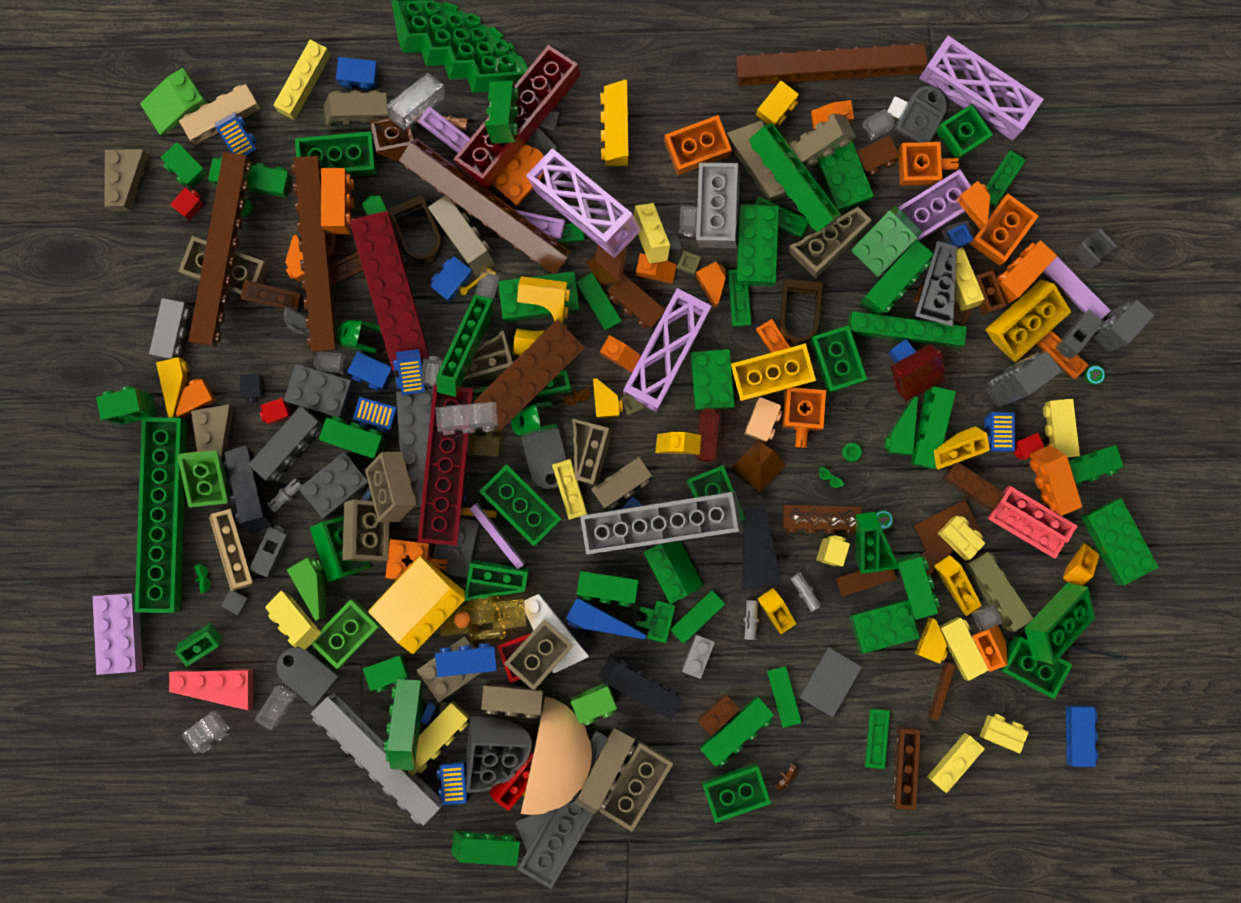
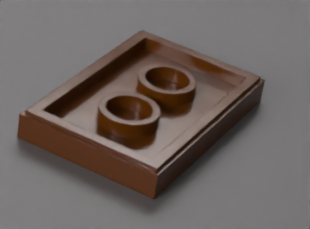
M965 500L913 525L925 550L940 536L938 532L945 524L957 515L964 517L969 522L968 526L973 531L976 530L982 535Z

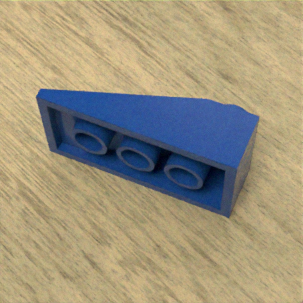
M579 597L566 617L569 620L568 624L576 629L582 627L584 629L645 639L646 637L645 633Z

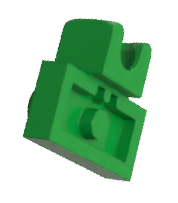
M656 601L654 610L640 606V611L646 613L647 619L645 621H637L636 626L649 629L648 639L666 643L675 605Z

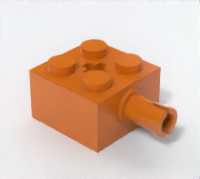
M941 142L902 143L898 149L900 155L898 157L900 186L935 185L942 180V170H958L959 163H957L959 161L958 157L941 158Z
M785 389L782 428H794L796 430L795 447L807 448L808 431H820L823 429L826 390ZM803 405H805V408L808 409V411H806L805 413H803V411L800 410V408Z
M390 539L385 578L398 579L412 565L410 563L407 566L405 562L408 556L414 562L421 555L438 570L445 572L447 571V566L439 564H448V559L431 558L432 544Z

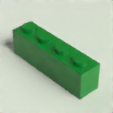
M222 156L219 159L212 158L208 180L213 185L218 183ZM257 163L256 166L252 165V171L248 173V191L287 198L291 175L285 168L275 167V169L268 168L265 164Z
M756 696L699 748L715 767L718 765L723 766L729 760L728 756L734 752L736 754L744 747L743 743L747 739L752 740L757 736L758 729L762 726L764 728L773 721L772 717L774 714Z

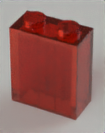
M931 344L890 366L895 389L905 402L945 380V367L942 363L943 355L939 349L935 350Z
M704 409L698 415L696 434L701 435L700 455L694 454V460L714 462L716 459L720 413H715V409Z

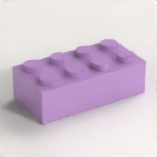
M960 169L898 207L923 232L917 238L918 241L965 213L956 199L971 185Z
M135 593L93 596L96 675L143 670L140 612H135Z

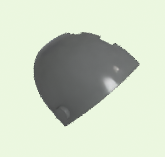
M470 716L466 751V793L482 792L492 789V786L501 782L504 784L516 774L515 772L522 765L524 766L532 747L531 738L525 729L514 722L501 718Z

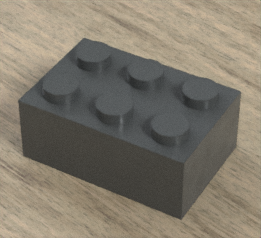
M1138 300L1131 303L1128 301L1117 309L1114 308L1107 315L1109 319L1101 324L1093 338L1107 351L1111 352L1129 344L1154 317V314Z
M295 364L284 401L343 419L355 383Z
M343 452L298 489L323 519H328L344 506V502L350 501L369 484L367 476L348 453Z

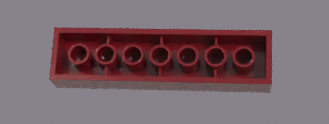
M548 45L515 84V88L519 90V100H516L519 116L515 119V123L518 124V135H515V142L492 143L484 121L455 156L454 161L457 168L488 189L581 76L578 64Z
M387 210L349 220L392 371H394L393 360L397 359L396 352L419 349L421 364L430 362V352L390 211Z
M433 385L417 542L459 546L475 394L473 388L460 387L457 396L454 397L438 393L437 385Z

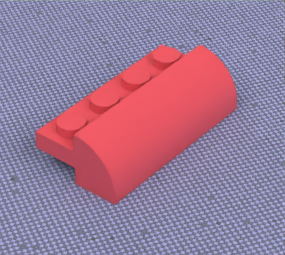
M1008 486L1003 491L1005 493L1004 497L996 509L991 511L987 519L1056 559L1065 542L1068 543L1077 525L1015 488Z

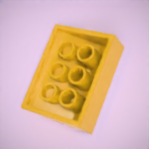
M420 555L368 612L397 643L414 654L463 603L465 592Z

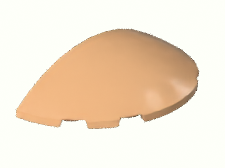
M546 696L521 814L526 815L545 814L566 805L583 787L591 767L592 748L584 724H579L576 714L568 706Z

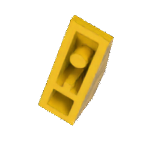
M179 357L156 362L168 418H178L176 411L188 380V364Z
M976 426L957 433L933 451L936 468L939 470L990 451L988 436L986 432Z
M687 432L657 434L655 453L700 455L701 435Z
M949 555L934 566L940 579L965 616H968L982 606L962 566Z

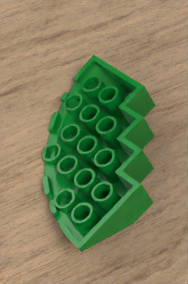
M391 0L397 37L402 52H421L426 66L444 65L449 80L467 78L472 93L489 92L490 82H517L528 70L523 58L514 51L515 47L512 43L508 44L503 39V34L493 26L488 28L480 23L481 18L475 14H466L458 10V6L445 1L442 4L433 0Z

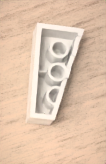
M540 594L521 602L533 630L546 618L574 644L570 651L553 668V673L589 657V654Z

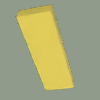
M571 459L552 464L568 519L586 515L587 511L578 482L575 479Z

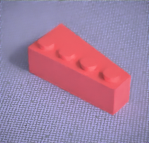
M253 669L169 672V692L250 710L253 708Z

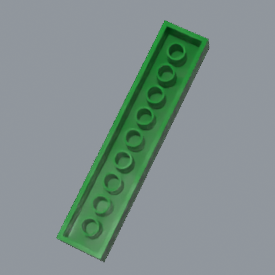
M142 417L135 612H181L185 489L177 455L186 453L187 420L182 418Z

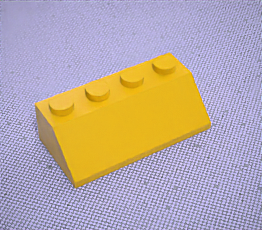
M622 80L604 86V93H600L601 104H604V111H601V123H605V130H601V141H605V148H601V160H605V166H628L627 80Z
M1041 279L985 330L992 341L1012 361L1016 362L1067 317L1071 310L1055 284Z
M806 344L731 364L741 401L816 381Z

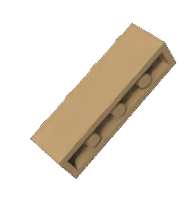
M246 84L238 85L232 92L222 94L214 102L202 105L196 112L184 115L183 119L179 120L189 140L194 145H197L218 133L215 123L234 112L237 117L241 115L244 119L261 108Z
M231 509L211 514L209 519L230 590L234 591L250 586L252 580Z

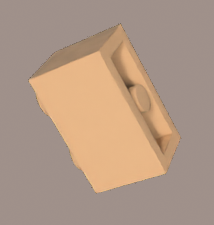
M759 397L744 434L762 442H767L768 439L771 440L775 432L773 428L774 422H778L782 411H780L781 405Z

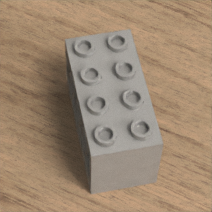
M699 163L696 241L699 248H737L740 189L738 163Z

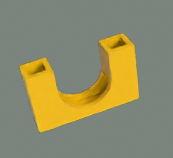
M521 276L518 284L517 302L541 305L551 312L554 321L558 319L562 324L564 319H567L568 307H565V301H569L570 296L567 282ZM517 329L514 337L513 354L521 355L544 331Z

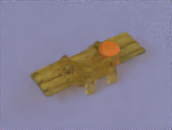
M498 596L472 599L467 602L466 606L458 607L441 624V636L468 633L471 642H476L478 639L495 637L503 639L505 637V629L526 626L524 599L496 602L499 600ZM493 623V630L477 632L478 625Z

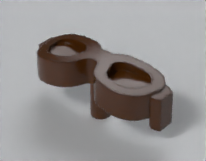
M587 387V389L579 393L573 390L574 395L562 397L564 404L573 406L577 404V401H586L591 393Z
M792 763L787 774H784L782 771L779 773L783 779L777 785H774L778 790L786 789L790 785V781L796 777L797 767Z

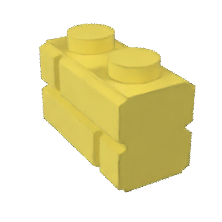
M957 515L952 517L938 534L966 561L971 559L983 547L985 542L982 540L983 536L978 531H973L968 526L969 522L964 517Z
M995 714L994 717L988 715L980 737L1020 754L1028 735V731L1023 730L1024 725L1014 721L1011 725L1006 723V718Z

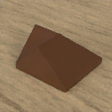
M408 115L370 121L377 154L398 162L409 143L413 141Z
M597 245L596 254L588 259L586 263L599 285L622 282L627 246L614 258Z
M757 440L732 468L758 493H761L786 465L772 449Z

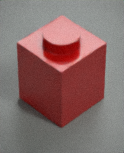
M184 188L170 205L190 221L204 203L199 200L202 196L192 189L190 192Z
M284 398L260 406L262 409L260 411L261 419L269 425L287 420L292 416Z
M1035 433L1016 441L1015 451H1013L1014 456L1019 458L1020 461L1030 458V453L1044 448L1039 434Z

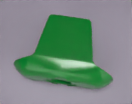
M349 320L339 325L336 338L340 346L365 353H376L375 348L358 344L357 341L360 328L381 331L380 326L362 320Z
M552 402L536 403L524 407L511 420V427L514 433L518 436H528L557 428V424L540 426L537 410L552 406ZM521 416L524 419V426L520 422Z

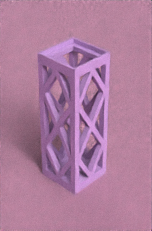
M947 36L919 78L928 85L940 90L943 95L964 109L972 104L985 123L1012 141L1023 131L1044 100L950 36ZM965 60H971L973 66L967 64ZM942 70H947L949 75L943 72ZM953 70L963 71L967 80L957 79ZM948 85L953 86L956 90H950ZM964 85H970L972 90H970ZM976 86H983L985 91H978ZM1005 87L1012 88L1014 93L1008 91ZM982 97H988L990 102H988ZM995 97L1004 98L1007 107H999ZM1012 102L1020 108H1014ZM989 112L993 113L996 117H991Z
M553 148L526 175L538 195L614 258L641 231L634 215ZM555 161L557 166L550 164ZM543 171L546 179L544 184L537 179ZM549 171H556V172L550 177ZM563 174H565L571 180H573V182L559 180V178ZM557 186L575 188L576 192L558 190ZM560 196L578 198L580 207L568 205ZM587 200H596L608 210L589 208ZM591 214L610 216L611 221L592 219ZM594 225L610 228L603 234Z
M678 288L676 289L623 390L624 396L630 394L634 396L635 400L644 404L645 407L657 412L709 314L711 305ZM676 304L682 306L681 308L672 312ZM694 313L697 314V315H699V316H701V317L699 318V320H698V322H697L695 328H694ZM687 314L688 334L669 344L668 325ZM663 330L664 348L649 356ZM685 345L671 372L670 353ZM664 357L666 377L646 389L645 368ZM639 373L641 391L633 387ZM663 388L657 399L650 396L654 392Z

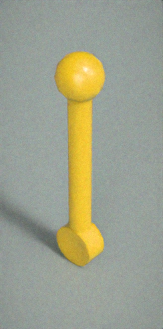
M487 268L485 273H483L475 281L469 284L466 288L462 287L460 289V293L462 295H466L470 288L476 285L487 275H491L493 273L492 268Z

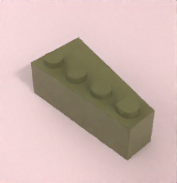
M983 552L964 564L1003 629L1015 632L1030 623L1034 618L1008 582L1006 574L998 567L995 556L992 553Z

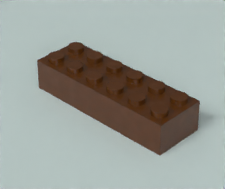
M556 319L473 403L501 430L585 348L584 345Z

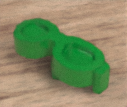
M820 467V479H829V484L833 488L843 487L844 483L841 479L831 475L826 468Z
M198 564L194 566L198 575L195 581H200L201 594L208 591L211 587V582L206 578L208 569Z

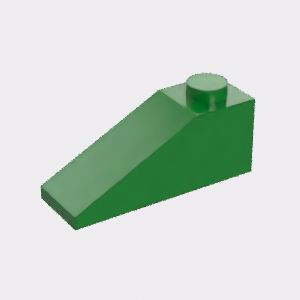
M913 397L909 400L888 437L885 438L884 448L887 449V454L913 455L918 397Z

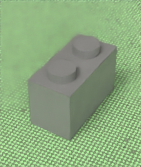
M695 634L681 669L682 672L701 679L715 642Z

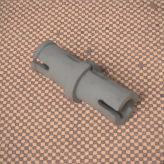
M295 477L284 489L281 488L279 493L267 505L271 506L270 509L277 512L283 504L292 500V496L303 484Z
M801 572L794 575L791 581L796 586L800 598L804 599L811 612L818 609L821 603L813 593L812 586L808 585Z
M746 600L744 639L757 640L759 601Z

